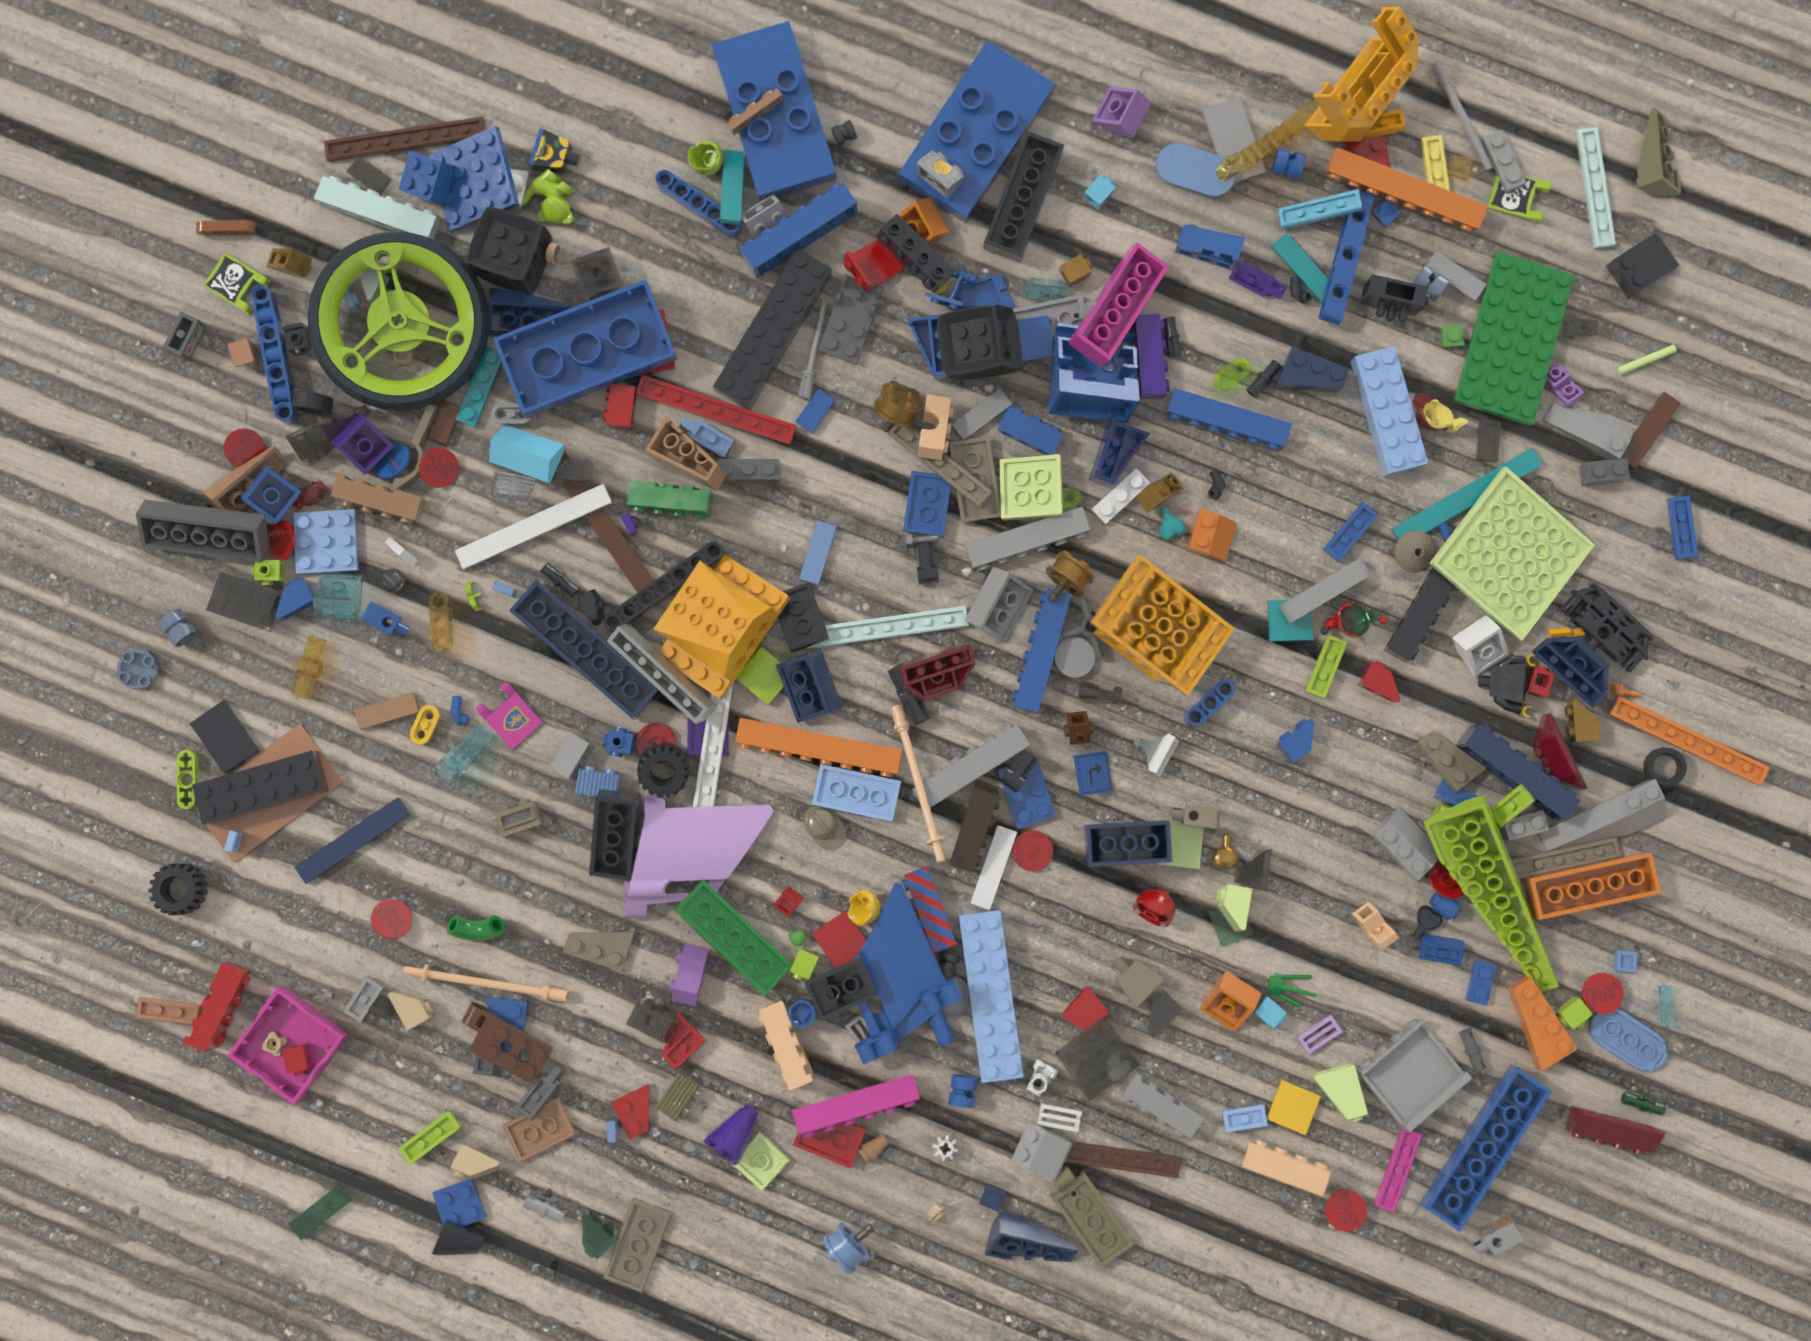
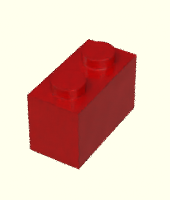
M611 384L610 389H607L606 401H608V408L604 409L603 421H606L605 424L609 428L633 429L637 398L635 386Z

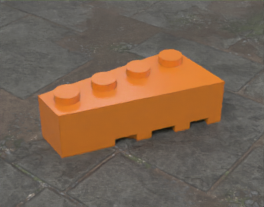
M1524 976L1508 986L1515 1011L1521 1022L1522 1031L1527 1040L1529 1052H1531L1534 1060L1535 1069L1544 1071L1577 1050V1047L1532 977Z

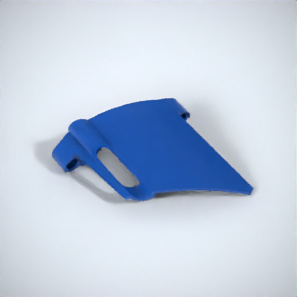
M895 882L869 937L855 957V959L862 957L883 1005L882 1011L875 1014L872 1012L868 1001L859 1004L870 1037L855 1044L863 1064L898 1049L896 1045L940 1009L963 999L955 979L945 981L902 884Z

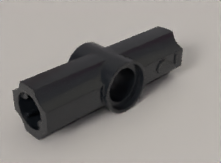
M902 663L888 670V673L897 689L896 693L903 707H906L914 725L917 726L931 718L922 700L904 688L899 667L903 665Z

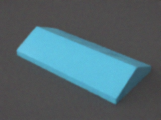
M504 425L491 439L489 462L550 484L566 446Z

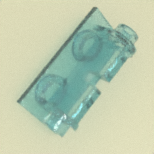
M1033 277L1026 279L1025 297L1049 300L1066 297L1067 283L1063 282V280L1049 279L1048 285H1044L1045 279Z

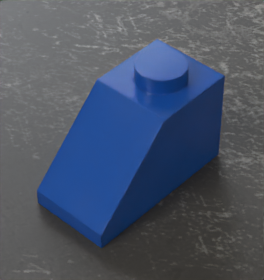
M295 578L283 589L276 612L277 620L285 621L319 602L308 580Z

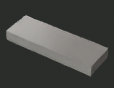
M1435 251L1426 264L1435 270L1436 275L1441 273L1449 278L1450 281L1447 285L1472 302L1477 300L1487 285L1438 251Z
M999 388L952 423L951 426L962 440H966L1008 409L1009 406H1012V403Z

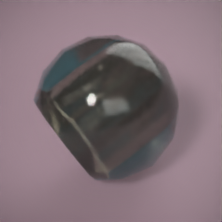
M397 568L386 569L380 577L382 589L389 594L399 592L406 583L405 575Z

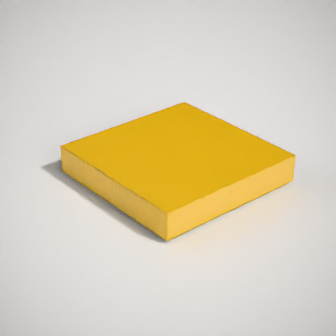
M1281 1080L1266 1119L1306 1135L1321 1096Z

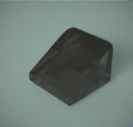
M384 995L379 996L369 1008V1011L385 1020L392 1018L396 1011L391 1000Z

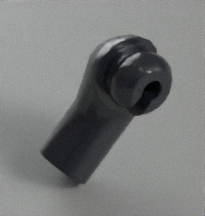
M1290 277L1291 296L1302 304L1310 302L1312 294L1300 288V277Z

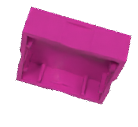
M280 986L275 989L259 1011L254 1023L244 1031L227 1056L249 1073L261 1078L272 1090L292 1105H295L302 1101L350 1034L287 987ZM276 1032L279 1037L287 1039V1044L283 1045L282 1049L308 1043L313 1067L307 1069V1074L295 1076L294 1073L287 1074L282 1049L279 1056H274L273 1053L263 1050L262 1044L268 1038V1033Z

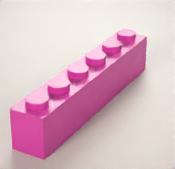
M911 1074L794 1109L792 1114L798 1136L803 1135L804 1138L816 1135V1130L823 1129L824 1132L836 1129V1124L844 1123V1126L856 1123V1118L864 1117V1120L876 1117V1112L884 1111V1114L896 1111V1107L904 1105V1108L914 1106L920 1097L914 1076Z

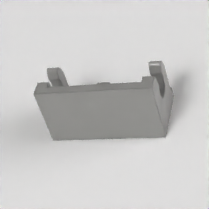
M570 733L550 769L575 782L579 769L584 767L596 746Z

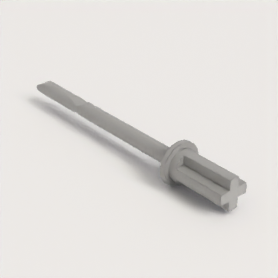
M825 300L821 301L807 371H801L802 380L798 397L801 399H810L813 381L817 377V374L813 373V367L827 301Z

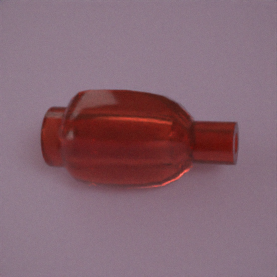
M321 480L309 482L302 488L298 500L292 504L293 507L299 510L303 506L309 507L314 505L324 497V491L327 489L326 485Z

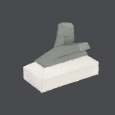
M1170 734L1160 737L1155 741H1148L1138 737L1134 742V746L1145 751L1149 771L1161 777L1179 740Z

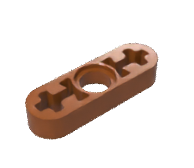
M249 220L196 222V234L203 236L255 234V222Z

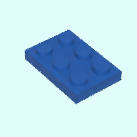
M919 471L911 472L903 532L923 535L938 534L939 537H944L951 485L937 474Z
M1038 761L1016 793L1002 783L1017 829L1056 817ZM1009 767L998 770L1000 779Z

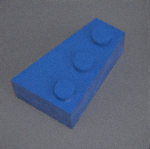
M1184 224L1174 253L1232 271L1239 259L1245 237L1203 229L1193 224Z
M942 314L907 319L936 381L951 379L946 376L939 346L938 317Z

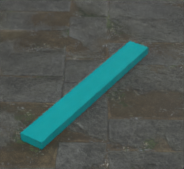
M1530 448L1392 528L1391 531L1397 541L1402 535L1410 531L1426 533L1473 506L1503 467H1507L1517 477L1521 478L1543 464L1534 449Z

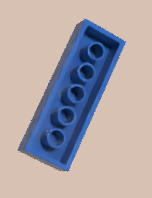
M844 182L840 185H833L828 189V193L823 196H816L811 200V204L806 207H799L791 217L782 218L774 228L763 230L757 239L746 241L742 245L743 248H741L744 261L756 279L760 278L791 258L796 248L803 250L857 215L856 200Z

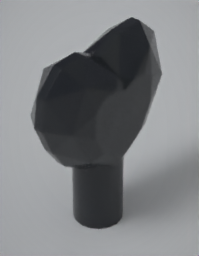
M1428 905L1421 906L1417 913L1419 926L1412 936L1419 940L1425 930H1434L1440 927L1443 922L1442 916L1439 913H1434Z

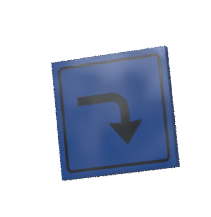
M1107 751L1073 755L1080 796L1113 791Z

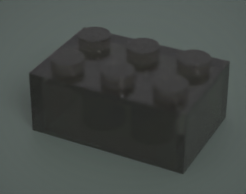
M219 572L206 611L271 632L276 620V612L282 592Z

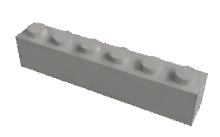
M1083 507L1064 512L1063 516L1049 517L965 544V549L972 570L977 569L979 572L990 568L989 565L996 562L997 565L1009 562L1008 558L1016 556L1017 559L1028 556V552L1033 550L1039 553L1047 550V546L1055 544L1057 547L1066 544L1067 540L1075 538V540L1085 538L1090 528Z
M629 623L618 626L607 640L613 648L695 724L705 721L717 707L711 699Z
M1009 724L1001 729V735L995 737L993 734L983 740L985 744L980 748L977 745L966 751L968 755L961 759L958 756L949 761L950 766L943 770L940 767L931 773L933 777L927 781L922 778L929 806H934L1029 747L1030 743L1018 724L1015 726ZM915 787L914 789H912V791L914 792L915 796H916L917 799L919 800L918 794H917V791H916V787Z

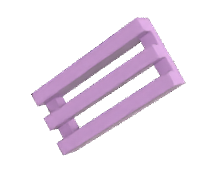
M1329 1014L1296 1038L1306 1053L1310 1055L1343 1031L1333 1016ZM1331 1021V1024L1317 1032L1315 1035H1313L1306 1041L1303 1040L1305 1037L1319 1029L1321 1026ZM1335 1027L1336 1031L1309 1048L1307 1046Z

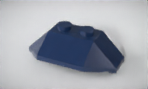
M1579 636L1546 638L1532 650V653L1592 708L1608 696L1609 664Z

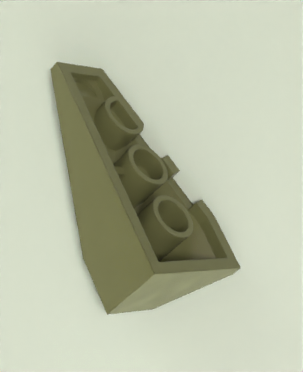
M1652 108L1637 169L1638 178L1636 183L1638 188L1648 195L1678 196L1681 194L1680 177L1678 170L1673 169L1671 161L1675 156L1667 144V141L1670 140L1665 115L1656 108Z

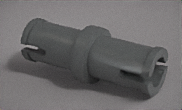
M1472 1029L1461 1030L1459 1035L1465 1047V1055H1468L1473 1071L1479 1072L1486 1069L1487 1066L1480 1053L1481 1047L1477 1045Z

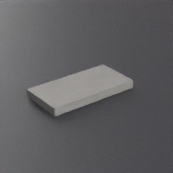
M1240 97L1201 110L1216 155L1228 159L1235 169L1234 184L1266 173Z

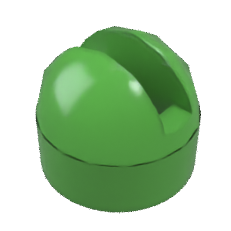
M804 930L788 934L790 942L795 946H801L806 940Z

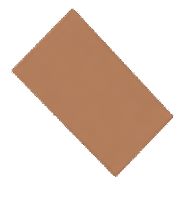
M301 724L288 731L235 772L311 750L319 751L329 791L206 825L223 849L225 848L230 830L243 832L238 851H225L233 862L240 860L343 783L342 779ZM196 806L194 809L196 810V812H197L198 815L200 816L199 811H198V807Z

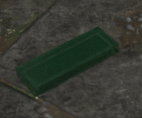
M339 1184L292 1220L289 1225L299 1239L302 1240L350 1203L352 1199L342 1185Z

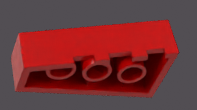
M223 962L210 986L212 993L208 994L201 1004L203 1011L197 1018H194L191 1024L193 1031L190 1037L185 1036L182 1043L204 1052L217 1049L223 1045L226 1039L225 1031L234 1020L233 1012L242 1001L241 993L250 982V970L231 962Z

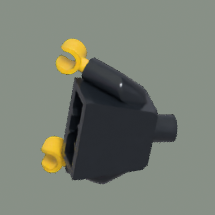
M1531 654L1528 656H1508L1491 668V676L1479 675L1478 687L1490 688L1489 696L1493 697L1494 703L1505 711L1530 718L1531 716L1525 714L1526 708L1533 709L1532 706L1525 705L1528 668L1537 665L1531 664L1529 659L1536 656Z

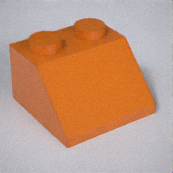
M931 197L915 200L899 214L929 246L936 244L949 233Z
M1199 509L1186 551L1226 562L1237 523L1220 514Z
M1226 971L1216 982L1200 1010L1235 1032L1255 1010L1261 993Z

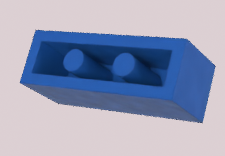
M1009 406L997 432L1043 455H1054L1064 434L1061 432V429L1052 424L1048 426L1042 423L1043 420L1037 416L1032 415L1030 417L1024 414L1025 411L1019 407L1014 406L1012 408Z

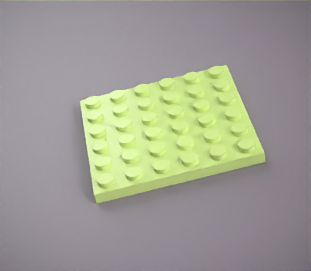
M1503 467L1429 564L1518 641H1523L1595 544L1511 470Z

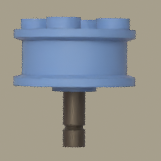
M839 1223L835 1232L824 1236L823 1242L828 1248V1257L833 1262L837 1261L847 1275L854 1273L858 1264L862 1261L867 1262L870 1259L862 1240L871 1234L875 1228L869 1223L865 1229L855 1234L846 1224Z

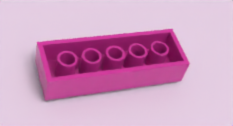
M1135 243L1127 250L1068 343L1099 367L1107 363L1112 358L1169 266L1141 244Z

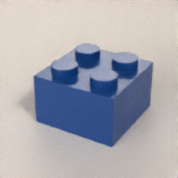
M409 150L398 190L430 202L445 205L456 166Z
M265 465L242 494L241 499L259 513L265 515L270 521L277 524L299 496L301 490L272 468Z

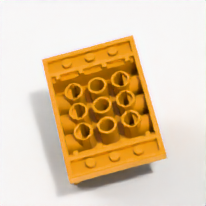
M726 555L723 556L714 570L702 561H699L654 628L655 631L667 639L659 652L686 677L722 700L791 597Z
M1142 555L1136 556L1090 622L1098 628L1093 632L1094 635L1154 681L1169 683L1185 696H1189L1235 629Z

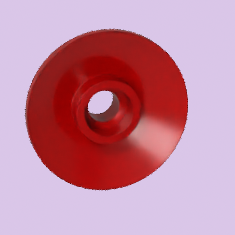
M1440 861L1436 862L1429 870V880L1434 890L1448 899L1461 897L1464 892L1460 885L1452 878L1445 865Z

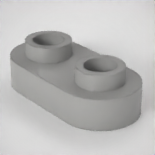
M499 403L491 410L492 419L500 425H526L533 418V416L520 418L521 410L518 403ZM501 412H506L504 418L499 417Z

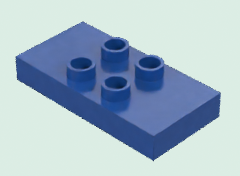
M786 21L713 43V51L733 116L735 114L740 115L746 111V107L752 102L757 103L763 99L762 96L769 90L774 91L778 89L783 97V102L763 116L752 119L748 126L739 132L759 201L764 200L771 194H774L777 198L837 180L836 170L790 22Z
M987 40L899 171V181L926 198L931 197L933 203L964 223H967L1025 136L1026 131L1029 130L1053 94L1055 83ZM932 150L935 153H942L948 159L947 162L951 166L956 165L963 171L964 182L949 200L917 175V162Z
M646 279L493 338L519 408L525 418L532 417L609 387L611 384H617L678 360Z

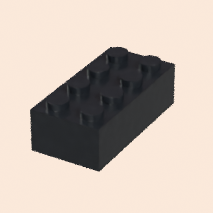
M600 789L595 796L590 876L631 880L637 854L642 794Z

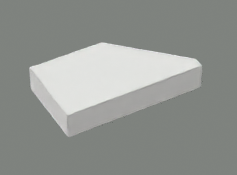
M392 537L385 541L398 556L411 566L418 562L409 551L399 545Z

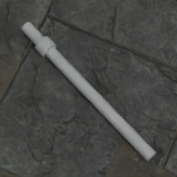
M1439 60L1435 61L1431 65L1438 77L1437 81L1440 87L1444 88L1485 170L1492 169L1493 165L1450 83L1451 79L1448 73L1445 74Z

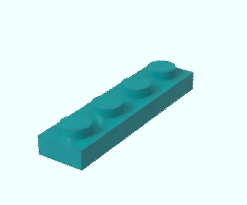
M486 345L483 357L474 373L456 421L474 428L477 427L502 366L497 349Z

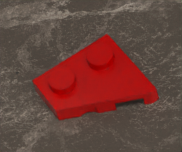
M678 1012L675 1016L673 1028L668 1035V1042L662 1052V1056L675 1070H678L707 1041L681 1012Z
M649 1084L611 1102L629 1140L649 1131Z

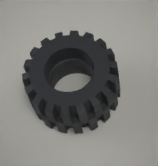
M661 742V745L654 743L651 748L647 747L645 752L640 755L638 761L637 776L639 784H642L644 791L648 790L652 796L657 794L658 798H661V795H665L668 798L672 793L674 795L678 794L679 789L683 790L685 783L688 781L689 761L687 760V755L685 752H681L679 746L677 748L674 747L673 743H669V745H665V742ZM661 760L669 761L675 766L676 772L668 779H659L652 774V765Z
M184 863L168 864L159 868L160 872H155L153 874L155 879H151L149 882L152 888H148V893H152V897H149L150 901H155L153 906L156 909H161V913H168L171 916L190 914L194 912L193 910L199 909L201 907L199 904L204 903L206 900L203 896L208 893V890H205L204 887L208 886V883L203 881L205 875L199 873L200 869L192 867L193 865ZM176 877L182 878L187 886L186 896L180 902L173 899L170 894L171 882Z

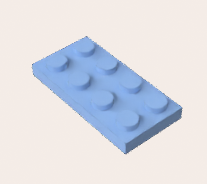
M820 764L812 805L893 822L901 781Z

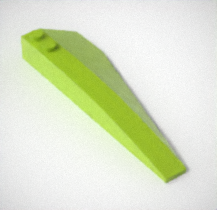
M1485 794L1465 800L1425 820L1424 825L1438 859L1448 869L1452 878L1460 885L1464 894L1472 901L1473 906L1491 930L1499 937L1502 945L1511 953V957L1519 964L1523 973L1527 977H1532L1541 992L1559 987L1536 922Z

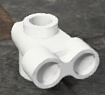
M1037 1059L1033 1065L1035 1070L1026 1089L1040 1096L1046 1090L1050 1080L1056 1078L1059 1071ZM1036 1079H1040L1042 1081V1084L1039 1087H1036L1034 1085V1081Z

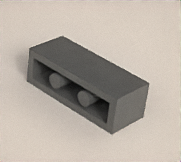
M718 459V465L727 473L722 483H781V463L779 459Z

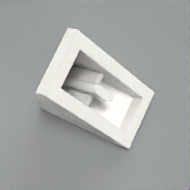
M369 269L359 277L367 301L372 304L380 296V282L378 273ZM383 274L385 284L387 285L390 278Z

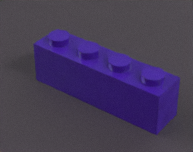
M1160 313L1138 315L1134 321L1140 400L1164 398L1170 390L1169 379L1165 380L1168 363L1167 359L1163 357V352H1166V341L1162 339L1161 332H1164V320H1160Z

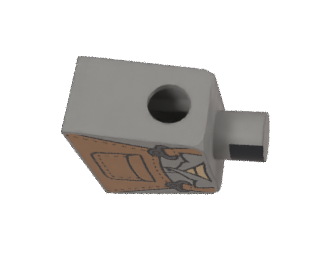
M1507 1212L1482 1228L1480 1232L1483 1238L1473 1243L1479 1255L1491 1249L1494 1255H1498L1525 1240L1513 1218Z

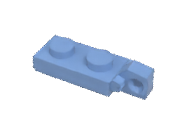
M683 417L679 424L680 427L688 431L686 435L724 459L735 443L733 439L701 420L695 419L692 423Z

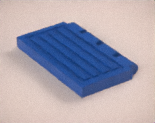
M994 273L976 279V284L970 282L963 284L959 297L961 302L972 306L1000 304L1012 309L1015 307L1010 293H1001V291L1008 289L1003 275L995 277Z

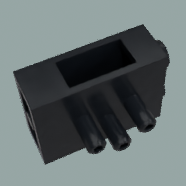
M1372 274L1363 286L1360 304L1377 307L1376 316L1379 318H1383L1385 310H1387L1386 321L1389 322L1394 321L1395 312H1399L1398 321L1405 323L1407 314L1416 316L1423 310L1424 306L1428 305L1430 294H1427V286Z

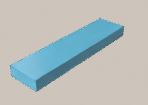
M1359 189L1278 208L1282 230L1363 210Z

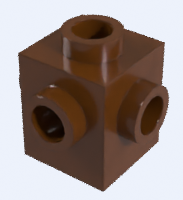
M1087 711L1066 713L1067 725H1063L1064 736L1069 737L1070 745L1091 743L1090 734H1094L1093 723L1089 722Z

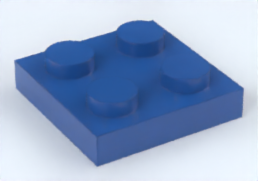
M467 1179L432 1192L443 1226L446 1220L465 1226L486 1218L474 1179Z

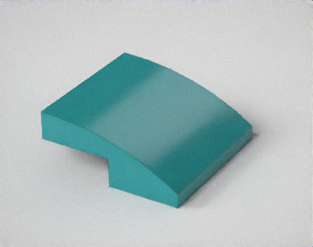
M1288 600L1267 601L1269 642L1313 640L1312 611L1289 624L1279 608L1281 604Z

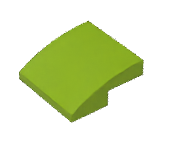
M761 646L736 678L767 705L784 687L776 667L781 662Z

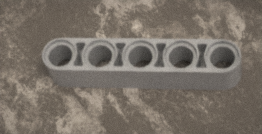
M1359 558L1281 604L1279 608L1290 624L1372 574L1362 558Z

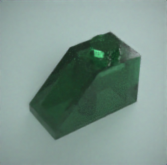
M587 1209L582 1214V1245L585 1247L584 1251L589 1257L598 1259L616 1241L617 1237Z

